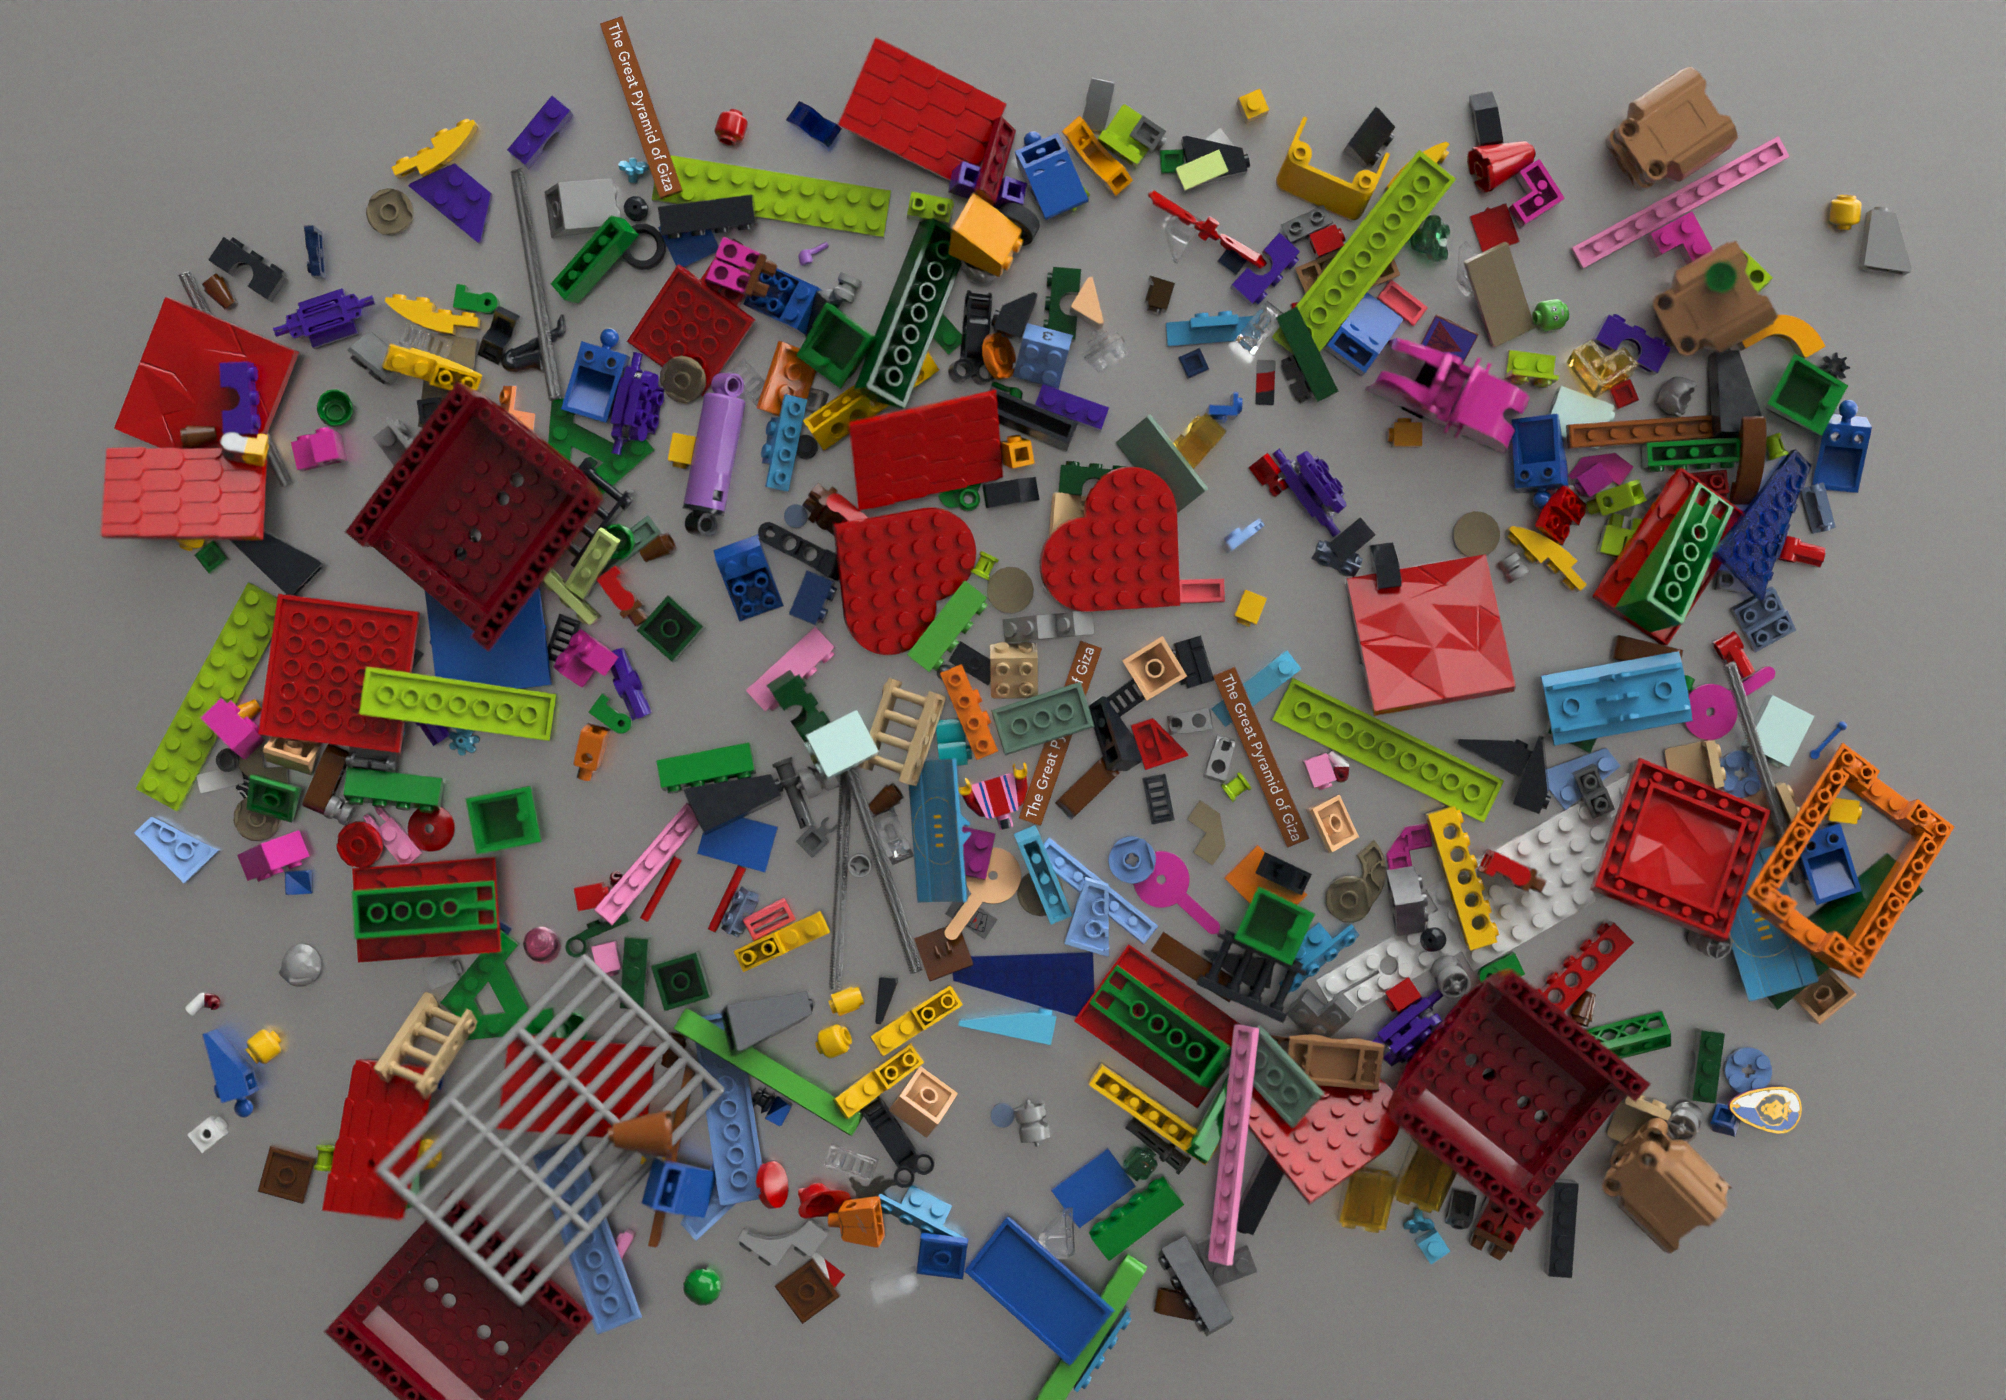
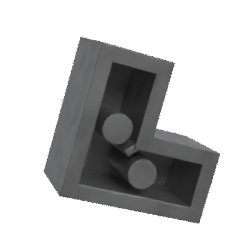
M1414 866L1386 870L1387 888L1392 902V919L1397 936L1423 932L1425 930V922H1428L1427 909L1424 908V906H1428L1426 892H1421V889H1423L1421 875L1416 874Z
M1307 989L1291 1004L1287 1011V1016L1306 1035L1317 1034L1330 1038L1352 1019L1357 1007L1342 992H1339L1324 1005Z
M1211 1234L1195 1239L1206 1271L1215 1287L1257 1272L1248 1246L1234 1250L1232 1265H1223L1208 1261Z

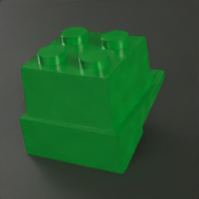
M826 303L796 356L838 388L842 389L846 380L853 376L865 359L869 348L877 337L834 305Z
M1794 354L1765 407L1822 436L1849 385Z
M531 786L465 798L476 855L542 842Z
M1258 886L1234 939L1292 965L1315 913Z

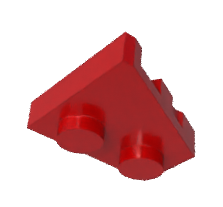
M1154 718L1130 725L1145 770L1188 756V753Z

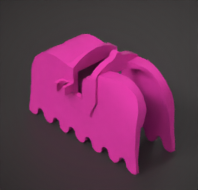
M1397 337L1387 342L1386 345L1392 347L1393 350L1421 359L1437 367L1439 370L1430 389L1402 376L1381 371L1376 381L1367 386L1365 391L1384 397L1387 401L1403 406L1413 413L1425 416L1436 424L1444 425L1443 433L1445 434L1448 432V428H1450V430L1456 433L1453 438L1457 439L1459 434L1465 435L1479 444L1487 445L1503 455L1506 454L1509 442L1514 434V429L1503 419V412L1507 408H1512L1518 413L1523 414L1530 399L1527 393L1508 382L1488 374L1492 364L1488 362L1486 369L1478 366L1481 361L1480 358H1477L1473 367L1470 368L1462 364L1463 360L1448 352L1442 353ZM1468 380L1452 415L1449 416L1464 381Z

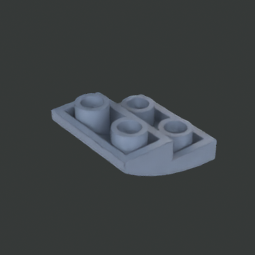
M1772 586L1762 591L1761 594H1756L1731 608L1741 631L1754 652L1796 631L1788 610L1783 607L1776 589Z

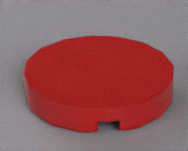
M355 821L343 827L338 833L337 851L340 858L347 865L366 868L373 865L381 857L383 851L382 838L372 825L366 822Z
M777 1161L762 1164L756 1177V1186L760 1188L761 1194H758L759 1199L768 1209L781 1208L788 1197L789 1187L786 1172Z

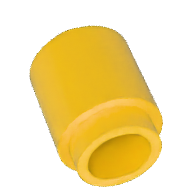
M849 987L831 994L832 999L828 1001L832 1013H838L839 1017L860 1009L859 1006L864 1005L858 987L853 989Z

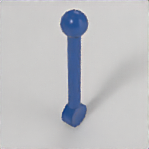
M1839 722L1837 729L1816 750L1810 752L1809 755L1812 759H1818L1820 752L1841 730L1847 728L1846 722Z

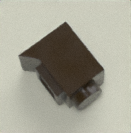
M1149 276L1152 285L1149 286L1145 303H1148L1147 311L1158 315L1161 312L1166 313L1175 283Z

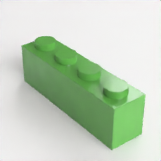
M964 581L907 655L928 672L932 669L937 671L945 661L941 658L946 651L951 653L959 643L956 640L961 632L966 634L973 625V622L970 620L975 613L980 616L988 604L985 603L987 597Z

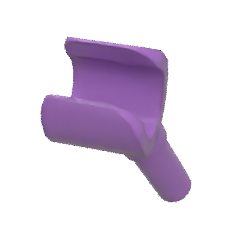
M824 242L815 248L802 250L798 255L800 265L812 263L811 255L828 248V243Z

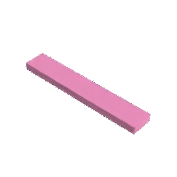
M688 803L682 807L594 909L611 926L699 825Z

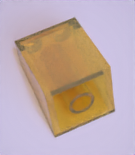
M1411 1140L1392 1193L1397 1196L1396 1200L1409 1205L1411 1201L1419 1204L1418 1209L1431 1213L1434 1210L1439 1212L1457 1172L1421 1143Z
M1363 1167L1344 1180L1337 1220L1339 1223H1342V1227L1356 1229V1225L1363 1226L1365 1231L1379 1233V1229L1386 1230L1398 1177L1392 1171Z

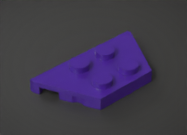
M454 163L408 185L477 243L480 244L482 242V234L488 217L487 212L491 203L492 193Z

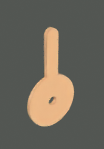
M993 848L986 880L965 876L966 885L971 895L945 929L947 939H957L983 902L999 904L1009 900L1017 892L1021 883V869L1012 854L1000 848ZM996 872L998 874L997 879H989V873Z

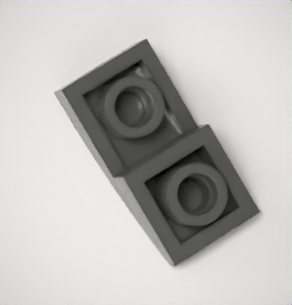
M1091 77L1082 117L1090 129L1097 131L1105 130L1114 82Z
M1594 763L1572 773L1593 819L1615 810L1608 790L1604 787Z

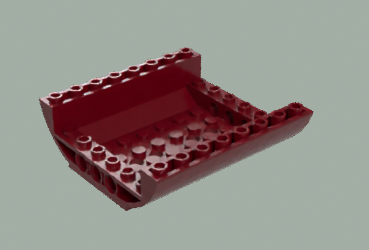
M457 381L345 533L362 547H373L470 627L474 631L470 637L487 651H490L601 505L603 496L578 467L517 417L486 396ZM517 473L523 477V483L519 487L513 484V477ZM502 492H506L509 496V502L504 506L499 502V495ZM474 529H478L481 533V539L476 543L471 540V532ZM460 548H464L467 551V557L464 561H460L457 558V551Z
M1507 969L1491 975L1476 985L1470 992L1464 994L1407 1063L1406 1069L1401 1075L1390 1100L1389 1119L1530 1231L1545 1213L1536 1205L1624 1097L1627 1095L1637 1102L1651 1084L1512 969ZM1470 1054H1475V1063L1466 1065V1057ZM1487 1068H1493L1494 1074L1490 1079L1483 1078V1072ZM1522 1096H1527V1105L1518 1107V1099ZM1544 1110V1119L1535 1121L1534 1116L1536 1112Z
M452 1189L451 1192L442 1200V1202L436 1207V1209L433 1211V1213H434V1212L439 1208V1206L454 1192L453 1189ZM460 1198L440 1220L451 1229L471 1209V1206L463 1198ZM478 1214L458 1236L469 1245L489 1222ZM425 1220L324 1333L399 1400H519L594 1317L550 1277L522 1306H518L436 1228ZM496 1230L480 1246L476 1253L486 1262L507 1238ZM514 1245L493 1269L503 1278L525 1254ZM531 1262L510 1285L521 1294L542 1270L534 1262ZM428 1278L437 1280L438 1288L436 1290H429L427 1288L426 1280ZM444 1295H454L456 1299L455 1305H446L443 1301ZM481 1325H486L490 1328L491 1334L489 1337L479 1335L478 1328ZM498 1341L507 1343L508 1351L506 1353H499L496 1350V1343Z

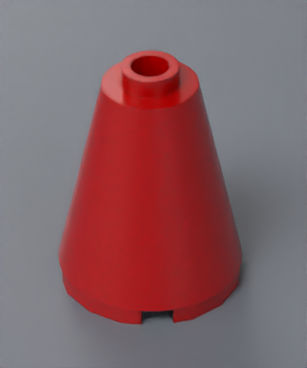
M1526 141L1475 146L1471 148V151H1468L1467 164L1470 175L1475 174L1477 181L1474 182L1476 187L1481 192L1487 193L1532 164L1536 157V152L1533 145Z

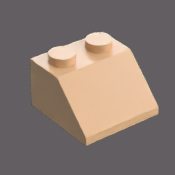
M920 1066L900 1092L889 1111L927 1138L939 1124L958 1093Z

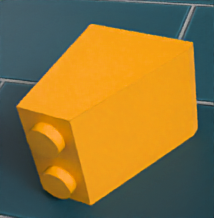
M973 193L952 229L949 255L1000 277L1004 270H1009L1013 261V253H1018L1023 244V240L1020 239L1022 229L981 197Z

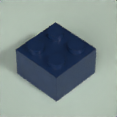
M807 570L789 615L815 626H818L819 622L824 623L828 610L825 609L828 600L833 601L837 588L834 587L835 582Z

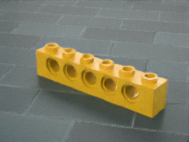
M928 351L913 388L939 371L938 366ZM854 384L808 416L803 422L821 448L826 450L850 433V422L856 421L857 417H874L889 405L873 401L854 391Z
M1450 806L1425 814L1466 948L1471 951L1497 943L1496 936H1499L1498 928L1495 922L1491 923L1489 914L1492 913L1488 899L1484 900L1482 891H1485V887L1481 877L1477 878L1475 872L1478 865L1474 854L1470 855L1468 846L1471 843L1467 832L1463 833L1461 823H1464L1460 809L1456 810L1455 806ZM1451 825L1455 830V834L1452 838L1447 839L1443 831L1447 826ZM1455 848H1459L1462 852V857L1458 861H1453L1450 856L1451 851ZM1461 871H1466L1469 874V879L1464 884H1460L1458 881V874ZM1473 893L1476 897V902L1472 906H1467L1465 904V897ZM1481 916L1483 925L1478 929H1474L1472 926L1473 918Z
M1101 1063L1089 1079L1088 1085L1177 1147L1186 1151L1197 1129ZM1217 1144V1146H1216V1148H1215L1213 1154H1214L1215 1151L1218 1149V1147H1219L1218 1144Z

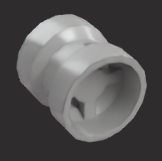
M840 272L838 277L839 283L833 288V291L843 301L852 304L855 299V290L860 288L862 281Z
M1518 551L1497 563L1500 569L1505 571L1506 579L1509 583L1530 572L1527 566L1523 565L1520 561L1521 556ZM1519 565V567L1509 572V570Z
M333 795L326 806L324 817L337 819L340 824L346 826L354 813L356 805L348 802L345 803L341 801V798Z
M855 854L848 862L849 872L857 878L865 877L872 868L871 859L865 854Z

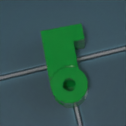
M456 284L453 302L455 310L492 315L497 307L500 306L499 300L494 294L490 292L482 294L470 293L466 285Z
M602 693L588 713L617 733L623 734L628 732L633 725L632 718L628 714L620 713L608 704L611 698Z
M1512 951L1482 966L1478 970L1477 977L1482 982L1502 970L1512 969L1520 977L1525 975V972L1516 954Z

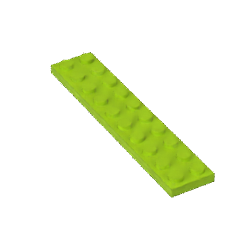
M1418 150L1296 305L1319 352L1456 180L1455 177L1422 151ZM1279 327L1271 338L1293 354Z
M671 155L683 192L660 199L654 182L651 200L655 202L682 204L754 195L757 218L884 238L891 197V190Z
M250 582L247 583L140 779L136 790L175 811L180 810L197 779V775L200 774L219 739V736L201 717L220 698L227 703L231 700L234 704H238L271 643L277 604L276 596Z
M1295 678L1291 679L1272 718L1273 721L1443 804L1455 806L1456 810L1460 809L1462 813L1483 823L1504 782L1503 779Z

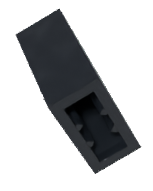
M1183 136L1181 139L1186 163L1214 151H1220L1228 173L1205 183L1246 175L1247 168L1250 167L1249 156L1244 154L1241 147L1190 136Z

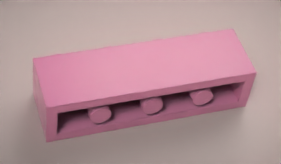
M814 627L746 691L764 711L770 709L773 712L780 705L767 685L789 670L795 676L799 674L802 678L805 677L808 680L817 671L815 668L817 664L821 661L825 664L835 655L832 652L835 647L817 627Z

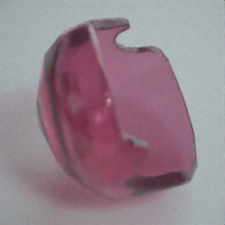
M544 926L531 929L527 932L523 941L526 955L534 962L540 964L552 962L558 957L561 949L556 933Z

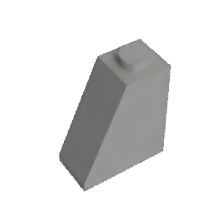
M1874 207V210L1872 209L1866 213L1858 268L1899 275L1910 273L1911 264L1896 213L1888 212L1889 209L1885 207Z

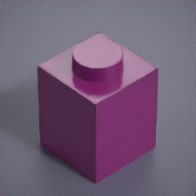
M1599 462L1574 478L1573 480L1576 484L1573 486L1579 496L1582 497L1584 495L1587 499L1611 484L1613 480L1602 463Z

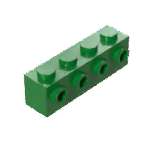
M610 215L551 282V285L564 300L579 303L639 236L638 233L625 219Z
M1738 438L1645 443L1641 445L1643 468H1650V472H1663L1664 467H1673V471L1679 468L1688 470L1687 466L1696 465L1697 470L1711 469V465L1720 464V468H1734V463L1739 462L1741 441Z
M749 742L656 760L661 788L663 791H668V794L681 792V788L702 786L709 782H726L728 779L737 777V780L751 778V774H756L752 748Z
M347 767L343 796L349 801L348 803L353 805H363V802L372 803V806L378 808H386L387 805H391L403 811L417 808L423 813H433L434 811H440L444 782L442 778Z
M1163 1176L1160 1179L1153 1180L1143 1192L1133 1195L1123 1207L1116 1208L1107 1219L1096 1223L1089 1234L1092 1241L1107 1260L1111 1261L1184 1206V1203Z

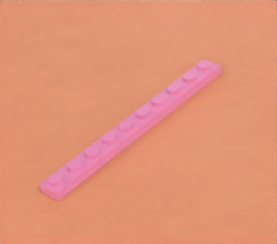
M1778 136L1572 247L1571 250L1581 269L1790 156Z
M1234 1025L1208 1261L1223 1265L1233 1264L1259 1028L1244 1025Z

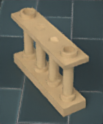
M888 678L882 689V698L870 731V736L878 751L882 743L906 750L908 753L904 764H900L877 755L859 764L858 767L872 771L874 765L900 773V782L917 786L947 697L930 691L928 696L923 697L900 689L901 681ZM899 698L922 706L923 710L920 718L917 720L894 712L893 708L896 699ZM889 720L914 728L913 740L908 742L885 734Z
M425 991L373 1069L381 1080L388 1083L395 1075L416 1083L417 1090L427 1100L430 1094L437 1088L439 1080L468 1036L475 1030L478 1021L469 1009H466L462 1017L439 1009L440 1005L433 994ZM433 1017L455 1025L449 1037L426 1028ZM423 1036L443 1046L437 1055L433 1056L413 1047L419 1037ZM408 1055L430 1064L423 1076L400 1066Z

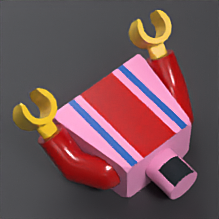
M1023 763L1024 768L1022 770H1017L1015 764H1013L1012 773L975 784H970L969 780L965 778L966 786L959 787L958 785V790L967 807L979 817H986L987 820L996 817L1000 830L1013 827L1010 813L1019 810L1018 807L1024 803L1028 790L1026 763Z

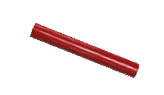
M673 856L640 916L642 920L648 922L682 861L680 858Z
M740 865L737 866L708 926L710 931L717 932L746 868Z

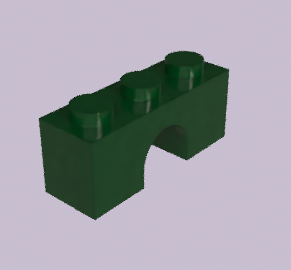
M1053 267L1052 273L1048 272L1047 287H1051V294L1046 296L1045 310H1049L1048 320L1044 319L1043 327L1073 335L1071 342H1075L1077 316L1063 313L1059 303L1067 295H1078L1081 269Z
M1066 461V465L1061 464L1058 493L1082 496L1083 484L1087 480H1100L1106 473L1126 466L1113 465L1112 469H1104L1103 464L1089 463V467L1080 466V462Z
M789 670L769 683L767 687L784 711L794 705L802 706L800 714L790 722L804 743H806V735L826 726L830 720L823 710L818 712L815 706L819 703L811 692L807 694L803 689L807 685L799 674L795 676Z
M626 936L624 938L621 989L644 1010L647 1002L648 984L646 983L650 958L651 937ZM620 1001V1008H622V1009H628V1008Z
M1695 1029L1693 1044L1695 1067L1693 1074H1689L1686 1098L1692 1101L1716 1104L1725 1033L1709 1029Z

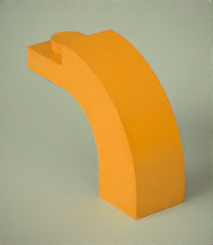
M1078 116L1062 130V133L1068 140V145L1078 158L1115 196L1133 181L1125 167L1098 141L1083 118Z
M1781 314L1773 322L1774 324L1737 344L1740 351L1766 337H1779L1787 341L1792 346L1796 355L1804 359L1826 347L1819 334L1808 323L1797 317Z

